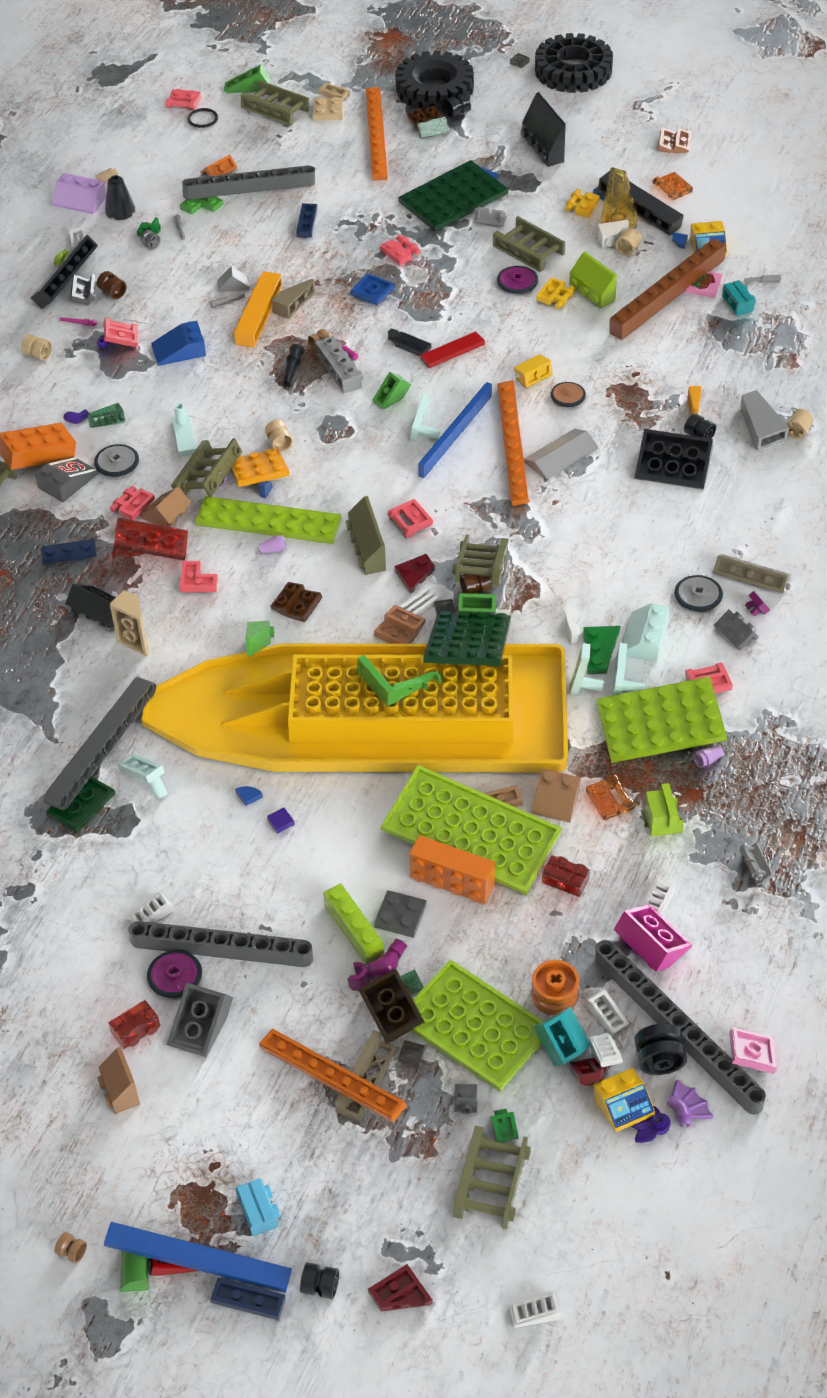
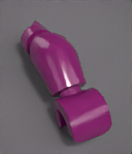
M395 938L387 952L381 955L379 959L368 963V967L361 962H354L353 966L356 975H351L347 978L349 987L354 991H359V989L369 984V977L378 979L397 968L398 961L408 945L402 940Z

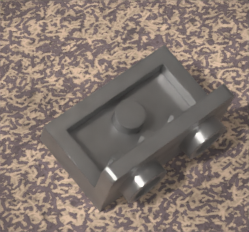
M95 274L91 275L90 280L74 275L71 286V301L89 306L90 301L94 300L96 291H94L97 285Z
M728 609L714 626L741 650L753 637L756 640L759 638L755 633L757 629L750 622L746 625L743 622L745 618L737 611L733 613Z

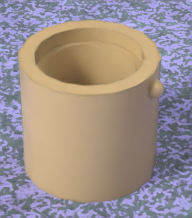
M633 228L625 229L615 242L617 251L625 256L631 255L642 241L641 234Z
M804 409L793 410V414L786 423L789 427L788 435L790 437L801 439L806 435L814 420L811 413Z

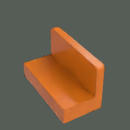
M229 154L200 172L201 174L207 172L208 176L225 175L238 167Z

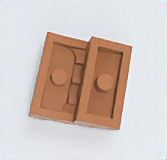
M661 128L657 150L668 153L689 152L692 132L678 128L676 132Z
M394 605L384 615V621L374 630V636L390 644H411L419 634L426 619Z

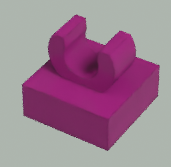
M755 591L748 595L752 601H748L745 607L748 610L754 607L750 611L753 616H756L760 610L764 615L770 611Z

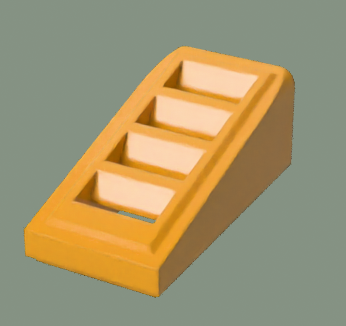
M702 386L688 387L687 401L690 416L693 413L698 414Z

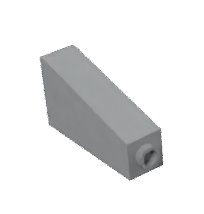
M757 390L743 394L740 408L756 450L758 451L786 441L789 427Z

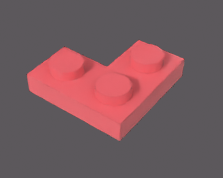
M182 561L180 592H217L218 575L200 574L201 561Z

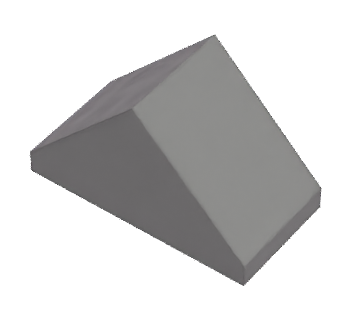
M233 266L217 280L218 292L250 290L249 277Z

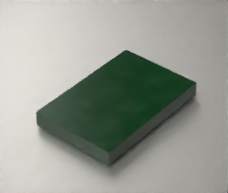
M91 776L65 810L51 806L46 811V815L73 832L78 833L115 795V790Z

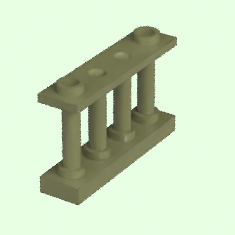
M259 80L258 92L254 95L241 94V108L290 126L293 124L294 112L298 109L306 112L309 111V97ZM265 94L270 95V96H269L267 99H265V100L260 98L261 96H264ZM278 98V104L272 103V101ZM285 105H289V106H292V107L289 109V108H286V107H284V106H285Z
M519 216L516 217V227L504 235L499 231L493 233V246L539 272L544 270L545 259L552 253L557 252L562 256L565 255V241ZM519 232L525 235L518 241L512 239ZM530 239L537 241L529 248L523 245ZM542 245L548 247L542 254L535 252Z
M233 438L226 448H212L208 440H202L171 484V487L173 489L179 487L185 495H187L190 489H204L208 497H212L242 453L236 439ZM214 455H221L219 459H212ZM213 466L211 470L203 471L205 467ZM198 478H205L203 482H196Z
M465 535L464 541L460 542V554L457 563L453 564L452 574L455 575V582H459L461 574L489 576V578H492V585L499 586L508 556L509 539L501 538L500 544L492 546L469 543V535Z
M474 1127L453 1205V1217L462 1219L464 1211H469L470 1209L503 1217V1229L508 1228L509 1221L513 1222L515 1218L516 1208L513 1207L524 1160H529L531 1147L528 1146V1137L523 1136L521 1147L488 1140L484 1136V1127ZM486 1148L517 1155L516 1167L483 1160L479 1156L480 1150H485ZM485 1169L513 1176L511 1187L476 1180V1177H474L475 1170ZM478 1189L508 1196L506 1208L473 1201L468 1197L470 1190Z

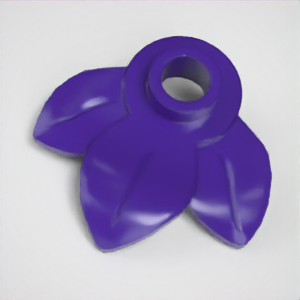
M653 1106L655 1111L653 1117L630 1126L638 1130L635 1142H650L657 1135L666 1134L671 1126L669 1116L660 1113L659 1109Z

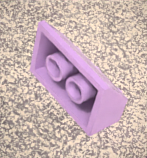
M63 173L56 182L52 205L94 214L106 198L105 183L96 179Z

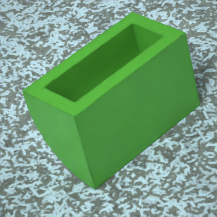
M459 593L458 613L465 611L469 613L485 612L496 614V594Z
M121 1251L120 1292L149 1290V1258Z

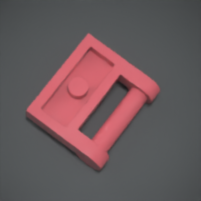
M172 89L169 98L166 99V107H186L195 110L201 98V92Z
M105 317L103 322L104 341L136 348L138 344L137 324H125Z
M415 499L392 508L387 513L388 517L394 520L403 530V534L407 538H411L416 532L433 525V519ZM403 514L412 525L408 526L399 515Z
M722 662L716 663L715 666L685 670L687 681L710 676L715 694L730 691L733 688V684Z

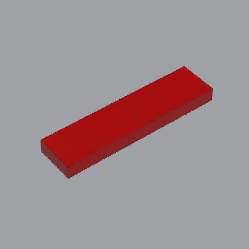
M475 331L421 354L420 358L428 368H432L485 345V340Z

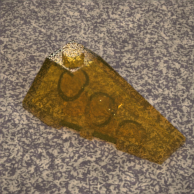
M614 167L610 169L601 224L628 220V228L636 229L638 214L634 210V199L630 195V184L626 171Z

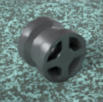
M146 230L142 233L140 240L142 244L147 245L150 249H155L160 243V236L154 234L151 230Z

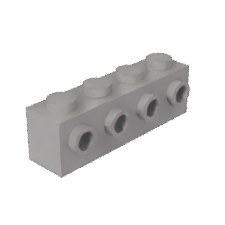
M334 336L315 342L316 355L343 393L362 387L361 380H363V375L361 371L357 370L354 361L350 360L347 351L342 349L341 343Z

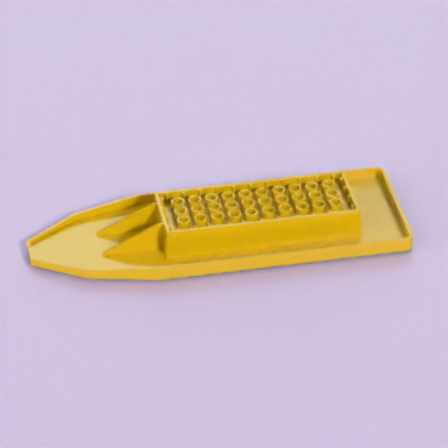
M281 643L263 647L262 650L252 656H247V651L205 660L157 685L155 694L143 709L142 726L196 756L272 772H414L417 765L434 772L541 773L542 769L563 772L568 765L565 650L559 644H506L501 666L424 663V653L427 644ZM365 655L392 687L393 684L422 676L431 671L438 672L441 675V684L437 683L436 680L427 681V690L420 688L394 704L386 706L357 672L358 657Z

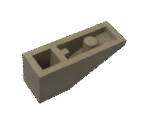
M309 279L280 291L271 300L273 313L289 319L315 293L314 279Z

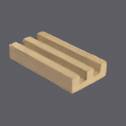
M325 83L318 89V94L328 98L343 97L344 101V99H347V96H350V90Z

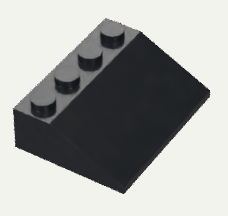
M537 92L522 121L521 135L526 139L529 146L534 149L535 153L540 156L542 162L550 167L564 162L566 124L543 96Z
M644 429L634 479L704 490L713 451V439Z

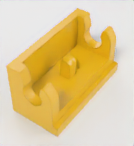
M541 354L513 367L514 372L520 376L516 380L524 385L525 388L553 375L551 360Z

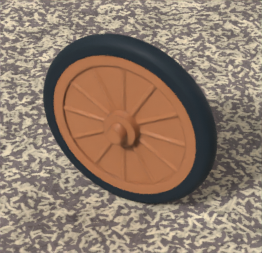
M561 382L552 388L550 396L553 402L559 406L575 407L585 400L586 392L577 383Z

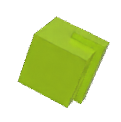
M661 784V790L646 792L644 813L651 837L683 833L684 822L679 818L677 797L673 798L670 784Z

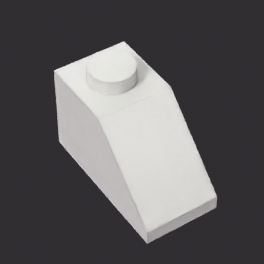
M622 220L598 224L597 238L601 247H614L617 239L628 228L629 221Z

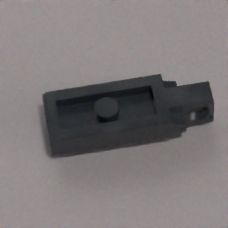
M392 328L387 332L388 340L392 341L395 347L417 356L431 349V343L405 332H399Z

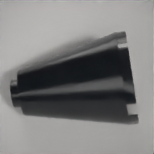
M114 175L108 179L105 213L110 219L111 217H114L116 220L128 219L136 211L135 204L123 178Z

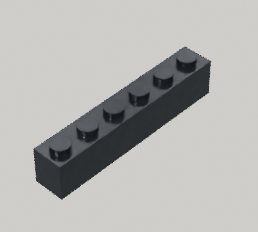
M610 170L599 178L597 189L599 192L669 236L681 227L684 216L682 213L616 172Z
M88 235L80 239L30 298L41 309L50 304L98 245Z

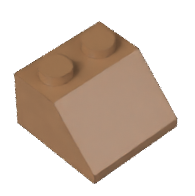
M176 487L160 495L140 514V517L161 528L166 525L170 527L177 521L176 517L178 515L181 516L188 511L187 507L191 504V501L179 487Z
M542 769L536 787L532 814L571 823L580 793L581 777Z
M118 1047L99 1066L101 1076L97 1077L101 1090L105 1088L107 1094L104 1095L107 1106H112L115 1114L140 1105L134 1079L121 1047Z

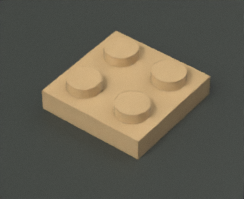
M343 97L314 98L313 120H342Z

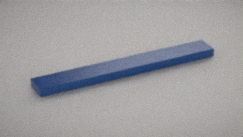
M486 382L418 463L419 477H426L492 397L491 383Z
M110 1222L104 1240L105 1247L282 1293L287 1291L292 1268L115 1222Z

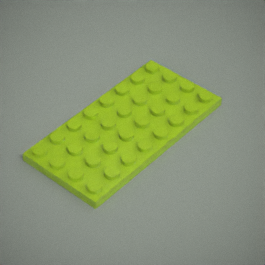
M417 765L383 821L381 831L413 845L419 835L495 861V882L527 896L559 838L562 827Z

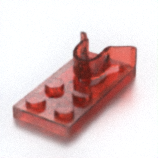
M117 518L112 557L115 558V556L121 555L140 556L145 553L185 561L188 530Z

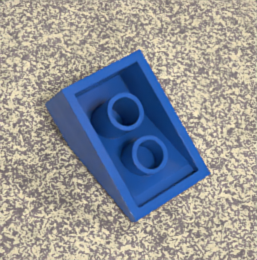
M197 321L182 323L151 343L158 366L206 356L204 339Z

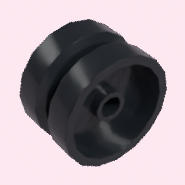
M665 1023L654 1024L641 1029L635 1035L634 1040L636 1052L638 1053L639 1068L644 1073L649 1075L670 1074L678 1071L687 1063L682 1031L678 1026Z

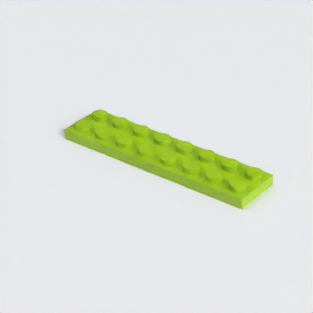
M205 496L195 521L197 526L270 536L283 535L285 538L334 544L342 517L341 514Z

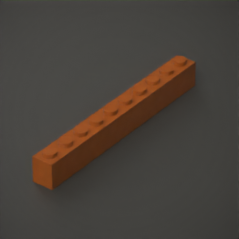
M713 238L610 317V334L621 340L626 338L686 291L689 286L725 260L726 244Z

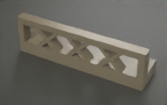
M723 554L717 556L713 573L781 593L785 592L787 582L792 575Z
M373 1030L351 1072L363 1079L366 1076L365 1080L370 1083L374 1082L373 1084L379 1087L398 1051L397 1047L381 1040V1033ZM382 1048L390 1053L388 1057L378 1059L377 1052ZM378 1066L379 1074L369 1077L368 1069ZM339 1093L335 1100L336 1113L360 1122L367 1108L361 1105L358 1113L348 1110L349 1105L355 1103V1101Z

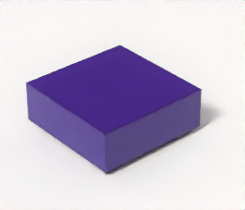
M285 808L267 816L268 822L277 834L295 825L293 818Z

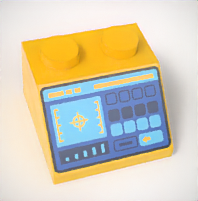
M722 221L691 224L690 242L694 253L713 238L726 244V233ZM727 245L725 250V256H727Z
M633 1067L593 1084L595 1103L615 1132L655 1115L645 1085Z

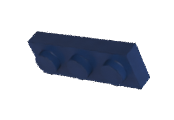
M302 203L296 230L297 237L312 238L318 210L317 204Z
M94 539L41 547L43 564L97 556Z
M217 1278L210 1298L213 1304L278 1321L286 1300L285 1294L222 1278Z

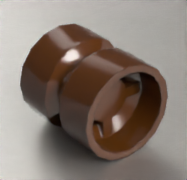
M104 271L97 279V287L115 300L121 298L126 292V283L110 271Z
M472 574L460 576L459 581L463 593L477 594L478 591L485 593L492 590L489 576Z

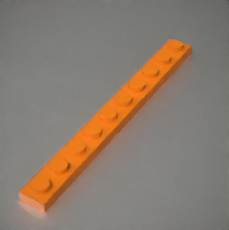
M380 87L366 88L373 180H388Z
M514 380L497 383L511 503L512 506L530 503L516 390Z

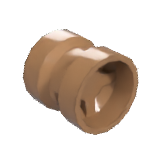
M320 329L316 334L308 336V343L316 351L315 342L330 336L325 329Z
M64 1232L57 1240L54 1252L59 1256H67L68 1260L73 1263H78L85 1254L87 1242L81 1239L76 1240L72 1234Z

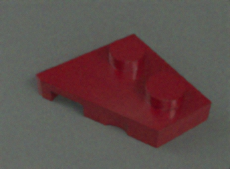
M427 554L394 566V571L410 593H413L415 587L419 583L422 584L426 577L435 570V565Z
M595 1057L569 1062L570 1071L579 1084L584 1086H591L598 1081H602L610 1066L601 1067Z
M408 1264L368 1288V1294L381 1312L433 1304V1299Z

